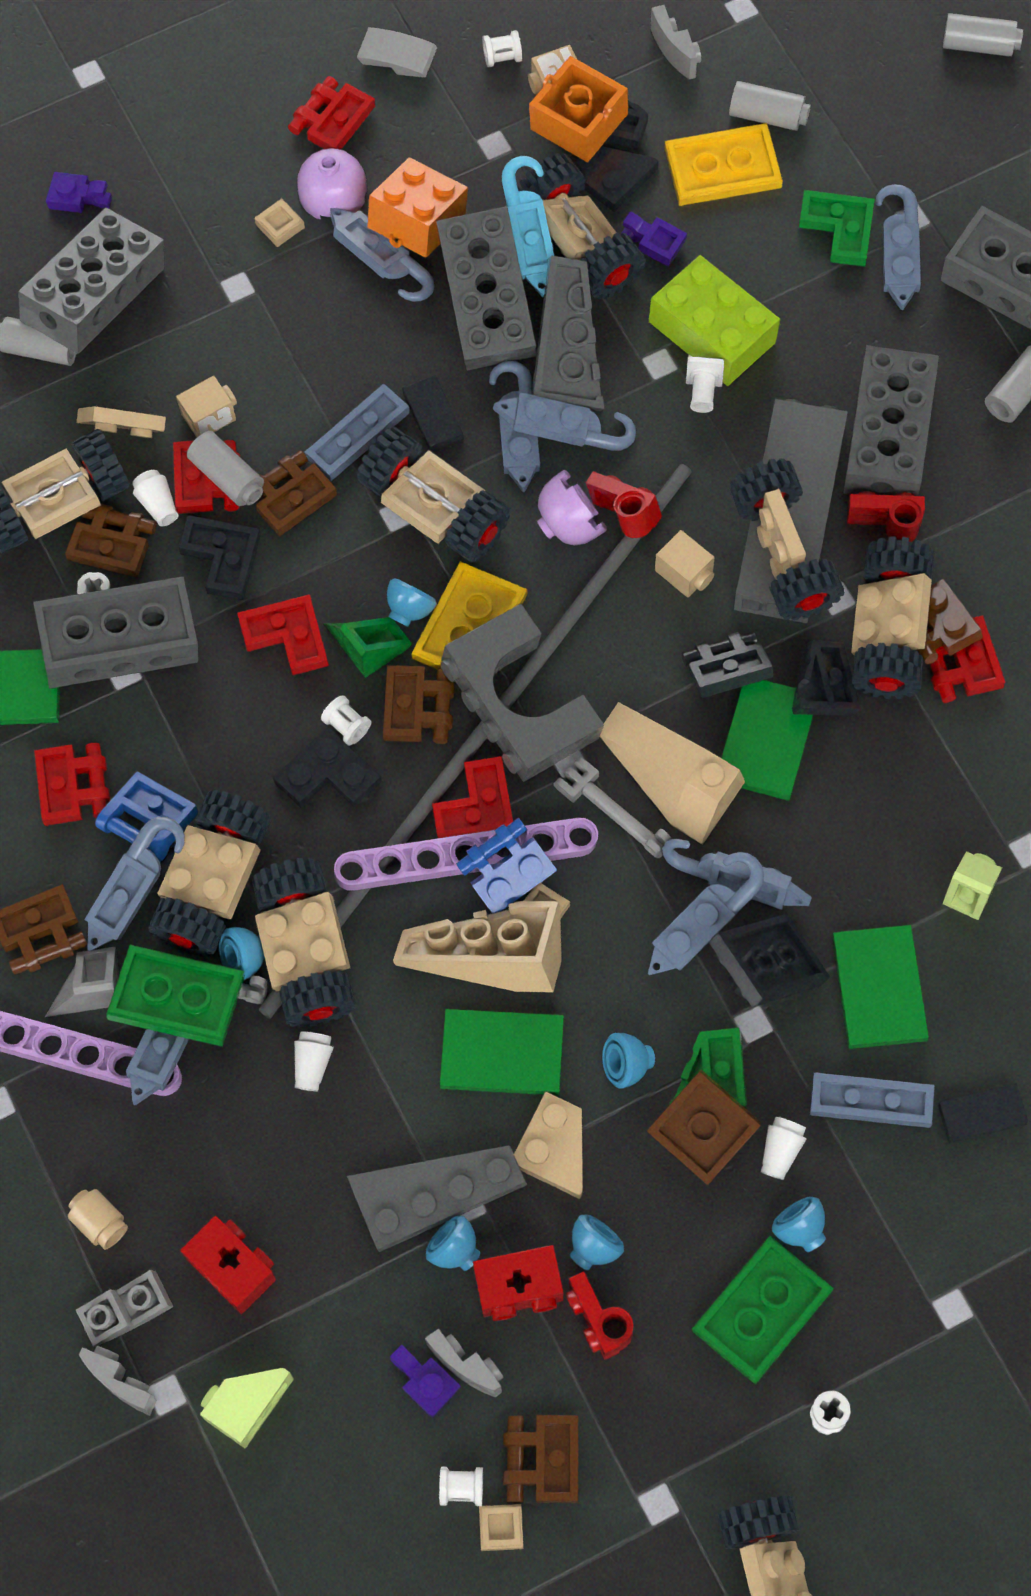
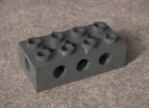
M507 206L436 221L466 370L537 356ZM477 250L488 252L487 256L482 259H476L471 256ZM484 284H491L496 287L493 292L488 294L478 291ZM493 318L500 319L503 322L496 329H490L485 326L486 322Z
M981 206L946 256L940 281L1031 329V231Z
M105 208L18 291L20 321L79 354L164 270V239L114 211Z
M866 345L843 494L850 495L871 491L877 495H895L905 492L918 496L925 460L939 360L938 355Z
M184 577L33 602L49 689L198 663V642Z

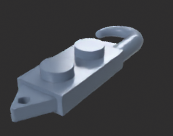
M893 184L879 191L875 204L881 206L883 199L889 195L901 197L904 203V213L888 217L884 221L882 229L883 292H889L900 310H904L914 293L920 291L921 286L918 202L911 189L903 185Z
M330 208V217L334 226L333 237L379 276L397 279L410 274L421 283L422 289L418 292H408L399 289L398 294L402 298L409 301H422L433 293L435 285L431 274L410 257L409 251L403 246L395 248L390 244L389 238L367 228L368 217L360 210L353 213L339 208Z
M505 361L499 363L491 371L489 377L491 385L496 384L497 377L503 372H512L518 378L519 391L504 395L500 401L518 397L520 392L532 395V377L530 371L523 364L516 361ZM499 415L504 474H509L521 491L525 492L535 472L540 471L538 436L513 431V425Z
M522 392L519 393L518 397L496 402L493 406L495 412L513 425V431L581 447L585 444L611 451H621L628 448L636 437V427L633 421L625 414L619 412L614 413V418L624 424L626 433L621 437H615L601 433L599 418L594 412L590 411V408Z
M156 817L149 820L141 828L127 853H124L84 919L88 922V951L95 950L113 939L121 940L160 876V861L148 849L157 832L164 829L170 830L176 839L175 853L178 854L182 851L185 844V834L182 827L175 820L169 817ZM94 938H97V940H98V943H97V944H94V942H93Z
M671 839L666 841L662 847V854L672 867L708 880L710 885L721 884L736 892L750 877V869L745 863L734 862L729 866L723 864V860L729 856L728 854L719 851L717 854L709 853L701 857L700 861L680 855L674 850L675 848H689L690 843L686 840ZM762 867L764 872L763 884L752 900L781 910L783 905L809 906L812 897L791 882L792 877L782 874L777 869Z
M737 852L730 854L723 860L725 866H729L734 862L745 863L750 869L749 879L736 892L721 884H712L706 887L652 942L655 947L648 975L675 968L681 971L758 893L763 884L764 872L762 865L756 857L749 853ZM655 963L660 964L659 970L654 969Z
M146 1029L126 1069L127 1078H130L133 1105H137L157 1090L164 1091L189 1039Z

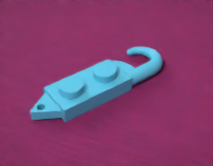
M518 156L511 159L505 165L502 172V185L522 280L526 279L544 297L545 287L541 289L538 286L540 284L546 285L548 261L551 256H554L544 204L540 195L535 192L518 191L515 176L516 171L523 166L533 168L539 177H542L544 172L536 159L529 156Z

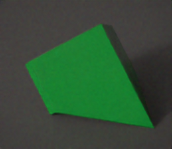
M389 617L349 623H323L365 678L408 650L412 645V642L396 622Z

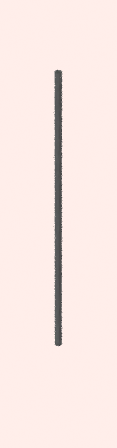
M680 464L656 494L661 512L692 473L688 466ZM625 535L499 697V700L506 708L510 709L642 537L630 538ZM482 721L385 846L407 843L433 809L432 804L440 800L464 769V762L470 761L487 739L482 729ZM387 856L380 860L378 864L380 870L384 872L395 857ZM371 888L350 890L336 908L340 928ZM273 989L258 1009L269 1019L272 1018L282 1005L279 991L276 992Z

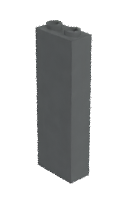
M775 399L763 463L767 464L769 459H775L777 462L782 458L786 461H791L803 489V494L799 496L800 500L797 503H791L792 507L788 511L806 552V565L809 564L810 560L817 559L819 562L848 411H842L829 405L819 407L803 404L795 399ZM759 517L757 521H750L736 590L734 610L784 619L783 617L781 618L769 589L771 582L776 579L770 566L772 555L769 548H763L758 538L757 527L761 525ZM801 616L798 620L795 621L807 623L808 618L803 619V617Z

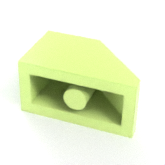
M966 851L952 877L943 904L979 920L1002 867L995 865V861L984 854L976 853L973 855Z
M284 1368L225 1379L220 1387L214 1385L207 1392L201 1402V1406L204 1409L200 1415L209 1424L243 1448H246L294 1379L290 1372Z

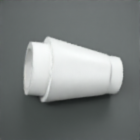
M149 470L134 479L132 483L134 487L133 495L157 521L158 525L167 526L173 523L178 518V513L166 477L160 475L157 470Z
M300 1032L299 1041H294L295 1088L318 1092L319 1084H321L334 1048L330 1046L331 1036L313 1032Z
M775 1117L773 1125H768L762 1173L784 1180L785 1174L806 1141V1138L803 1137L806 1127L787 1119Z

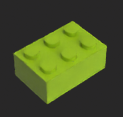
M699 255L651 298L649 323L692 357L723 359L722 382L729 386L776 343L780 318L703 256Z

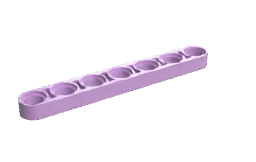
M573 818L526 825L525 827L528 830L516 838V841L521 846L537 834L549 835L553 840V847L546 851L545 854L550 861L581 857L591 853L598 840V830L596 825L586 818ZM576 828L586 829L591 835V841L585 846H577L570 840V832ZM492 830L350 851L337 858L334 864V877L336 883L341 888L360 890L460 875L463 873L456 865L459 862L455 855L457 848L462 845L473 847L475 844L479 847L493 837L496 832ZM426 850L435 852L439 857L438 865L432 869L421 867L417 861V857L421 852ZM494 854L487 860L493 866L504 857ZM393 856L397 858L401 863L400 870L393 875L383 873L378 864L384 857ZM355 862L362 867L363 873L356 880H347L340 873L341 867L345 863ZM476 867L470 873L481 871L478 869V867Z
M0 1011V1052L131 1088L130 1078H127V1075L117 1074L115 1072V1064L121 1057H133L137 1048ZM14 1025L23 1027L25 1033L19 1043L11 1045L4 1042V1033L9 1027ZM57 1036L62 1041L60 1050L52 1055L42 1053L40 1049L42 1041L46 1037ZM86 1046H94L99 1050L98 1059L91 1065H83L77 1059L80 1050ZM178 1065L174 1069V1078L166 1085L164 1091L157 1090L153 1094L167 1096L178 1090L182 1082V1074Z

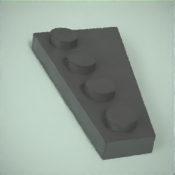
M556 256L549 258L532 395L602 412L604 410V402L600 390L599 380L601 377L596 357V335L592 324V302L586 261Z
M510 1146L347 1176L379 1252L527 1185Z

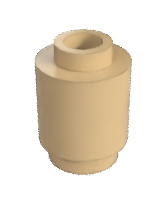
M97 1189L90 1192L87 1190L79 1192L68 1205L71 1209L68 1219L95 1246L100 1245L104 1250L116 1244L128 1229V1226L123 1222L124 1216Z

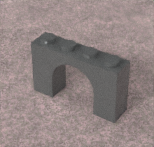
M519 604L445 645L441 659V668L448 680L451 682L455 681L462 690L461 697L469 711H476L482 720V729L490 742H496L503 751L502 757L509 771L513 774L517 773L521 780L525 782L598 740L604 724L584 695L540 717L518 715L506 708L498 699L493 686L495 674L506 665L537 649L542 634L522 604Z

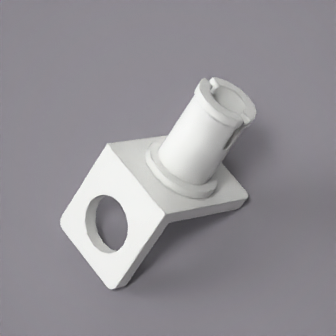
M689 355L686 384H693L692 401L690 404V408L693 411L707 413L713 410L715 386L722 387L723 359L692 357Z

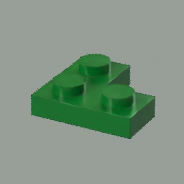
M804 190L799 228L834 232L830 262L865 267L875 199Z

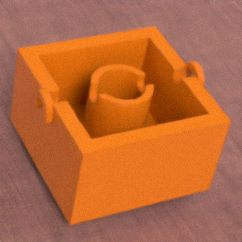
M569 56L554 75L548 74L545 77L543 88L529 103L530 128L532 131L588 163L628 115V88L574 57Z
M409 157L369 195L367 228L389 238V242L393 247L399 248L404 246L427 258L441 244L436 221L466 214L468 187Z

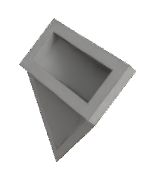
M116 947L77 952L75 966L45 1017L108 1008L119 978Z

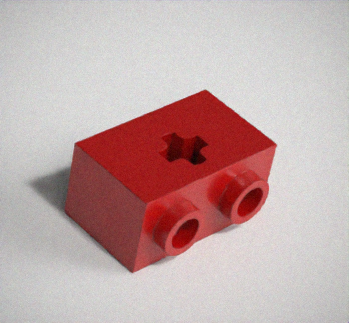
M215 1215L180 1251L185 1259L242 1315L276 1281L273 1272L270 1270L275 1264L259 1247L252 1252L242 1242L246 1235L233 1221L229 1219L224 1224ZM228 1255L232 1259L237 1258L239 1265L235 1269L230 1265L226 1266L223 1261Z
M553 1245L473 1261L483 1317L492 1316L493 1321L507 1320L517 1316L516 1311L532 1308L534 1313L546 1312L557 1308L556 1302L564 1301ZM517 1277H521L522 1282L526 1284L525 1292L517 1293L515 1287H512L514 1279Z

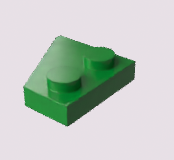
M740 1028L699 1032L693 1047V1055L681 1075L682 1081L675 1098L695 1075L702 1070L747 1109Z

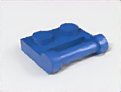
M137 771L99 813L95 824L103 832H113L126 841L133 843L140 830L119 819L124 812L145 824L156 817H169L175 820L184 831L187 825L198 815V809L194 803ZM160 830L150 843L148 849L156 855L160 862L166 857L171 844L176 840L174 834L170 830Z

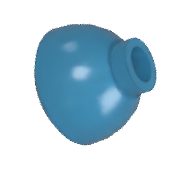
M396 578L390 580L387 588V602L391 610L389 618L408 627L411 621L424 618L437 605L435 598Z
M240 927L226 928L223 931L219 941V955L222 965L244 971V980L250 978L259 970L265 958L260 936Z
M611 1034L604 1044L602 1054L605 1074L609 1081L620 1089L636 1084L645 1075L647 1069L653 1068L655 1064V1054L652 1047L643 1045L639 1039L630 1034Z
M806 1197L793 1203L775 1218L771 1229L772 1232L784 1243L792 1246H802L806 1252L816 1249L826 1240L822 1233L825 1225L823 1205L819 1198Z
M580 1215L572 1230L573 1251L570 1253V1257L576 1264L583 1269L589 1270L592 1265L611 1263L624 1253L623 1242L607 1225L591 1215Z
M455 1216L448 1220L435 1233L426 1248V1260L441 1268L451 1269L460 1267L466 1271L473 1266V1261H477L480 1256V1251L476 1249L474 1229L465 1216Z

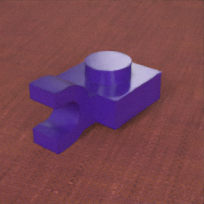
M54 172L46 203L49 209L82 213L85 204L109 209L112 195L106 192L108 186L106 181L94 180L90 182L86 175Z
M630 211L623 221L625 228L622 233L629 235L633 242L640 241L638 249L643 254L668 267L687 238L686 232L656 217L651 225Z
M402 1344L390 1356V1361L410 1379L402 1389L431 1418L461 1388L432 1357L422 1366Z

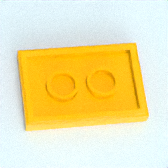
M767 123L665 141L664 148L679 206L782 188L783 181Z
M460 561L411 653L412 659L437 670L442 669L441 659L445 645L517 605L523 604L527 596V589Z

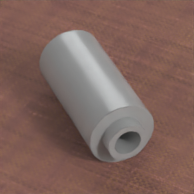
M948 13L943 48L1012 57L1013 50H1020L1023 29L1017 28V21Z
M737 81L732 95L729 115L798 131L800 124L806 126L811 105L805 103L806 96Z
M5 317L3 322L0 323L1 352L68 366L74 363L77 353L24 324L20 319Z
M1031 345L1025 349L985 398V405L989 412L1001 421L1013 422L1031 400Z
M213 431L202 433L192 442L187 451V458L236 505H252L261 497L264 484L263 478Z

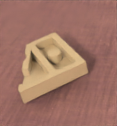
M96 406L78 409L77 423L95 425V430L99 429L102 432L117 433V428L131 429V436L152 438L153 432H163L165 429L166 417Z
M545 1092L514 1156L521 1171L579 1199L583 1194L582 1109Z

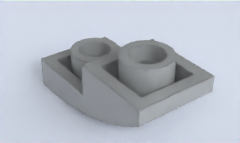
M665 5L652 7L650 29L660 50L681 74L688 79L696 78L697 63L701 62L698 43L691 41L688 29L678 31L675 18H669Z
M368 27L357 58L363 65L391 67L397 75L426 77L437 46L429 41L404 33Z
M149 1270L118 1290L110 1289L76 1309V1312L92 1345L96 1347L150 1321L171 1309L173 1305L157 1272Z
M439 1328L425 1338L427 1346L433 1354L462 1381L493 1397H497L502 1393L501 1385L498 1381L503 1376L489 1357L483 1361L476 1352L465 1361H462L460 1358L465 1355V1352L452 1334L445 1338Z
M96 1346L94 1352L85 1348L81 1349L79 1356L86 1367L112 1394L136 1410L149 1416L151 1415L157 1400L152 1394L148 1393L150 1386L131 1377H127L125 1383L121 1382L126 1369L121 1363L117 1362L118 1354Z

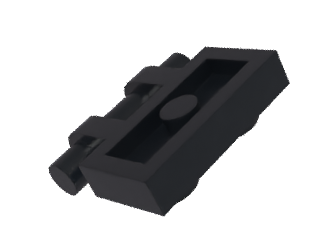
M739 632L729 634L725 640L712 644H707L706 641L695 644V649L681 653L684 665L686 667L689 666L690 675L701 698L774 677L773 666L760 642L757 643L754 632L740 635Z

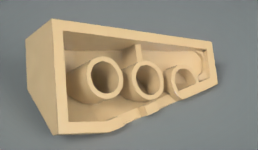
M619 702L604 722L600 738L640 785L641 789L652 800L670 825L703 845L745 783L741 771L707 749Z
M519 901L508 904L509 910L489 915L486 910L474 912V918L456 923L446 919L405 929L402 931L393 959L394 964L400 967L515 992H553L561 965L559 902Z

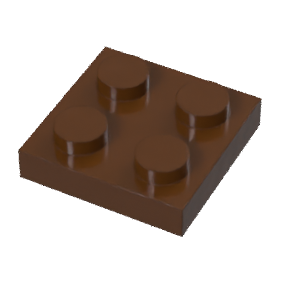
M700 1070L650 1126L647 1132L708 1185L762 1123L704 1071Z

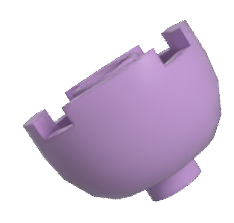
M330 148L315 152L302 164L298 173L299 201L305 211L317 219H321L320 215L330 217V208H339L356 213L365 203V194L367 192L365 172L358 160L344 150Z
M563 470L544 485L539 494L538 508L542 518L537 522L549 539L556 536L565 544L574 546L586 544L607 531V528L603 522L598 525L596 524L593 517L599 513L578 484L570 487L566 482L570 478V474Z

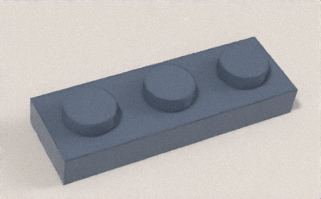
M385 384L381 385L305 451L308 461L311 464L314 463L329 481H332L367 451L371 444H375L376 439L380 435H384V431L387 429L391 430L392 427L410 413L409 406Z
M814 1072L810 1115L930 1128L933 1115L934 1085Z

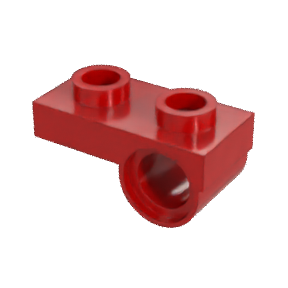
M592 472L585 482L593 504L616 512L621 530L627 537L640 538L647 535L653 527H656L662 517L656 495L647 488H636L623 483L615 476H604L596 472Z
M871 491L850 494L847 507V524L885 525L888 537H896L897 540H902V537L909 538V542H912L917 537L925 511V496H914L911 493L905 492L895 495H877ZM897 518H907L912 523L903 524Z
M584 1271L569 1278L571 1291L566 1292L565 1295L575 1316L582 1313L589 1328L583 1330L592 1352L595 1353L600 1350L604 1360L619 1354L631 1342L633 1335L632 1317L626 1310L620 1307H609L602 1310ZM610 1320H618L624 1324L626 1332L620 1338H609L602 1329L605 1323Z

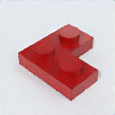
M310 594L237 613L247 652L284 643L292 675L329 666Z
M502 756L464 762L469 798L432 804L438 838L492 831L503 824L508 826L513 822Z

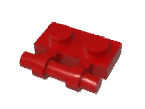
M327 76L322 84L318 83L312 89L311 98L304 106L300 105L293 113L294 119L288 125V129L291 133L299 135L304 128H309L307 138L310 142L323 149L335 148L341 150L376 107L375 98L348 83H345L341 90L336 92L335 89L338 86V82L333 77ZM322 105H328L321 115L317 113Z
M225 440L224 442L240 457L236 450V442L234 440ZM193 441L173 442L175 508L177 513L214 511L213 498H223L226 511L238 510L239 506L187 458V451Z
M983 615L973 617L981 629L983 638L953 654L957 668L947 670L943 656L948 653L943 646L935 650L938 658L934 663L930 664L934 675L931 677L934 690L939 691L943 703L952 702L957 698L953 688L957 684L963 683L967 697L1004 688L1005 679Z
M99 743L87 744L85 746L86 756L75 758V750L72 744L34 750L41 818L44 826L83 820L81 806L92 805L93 817L97 818L103 808L111 801L110 790L105 787L104 772L107 770L106 758L101 755ZM87 773L89 775L90 788L79 789L77 774Z

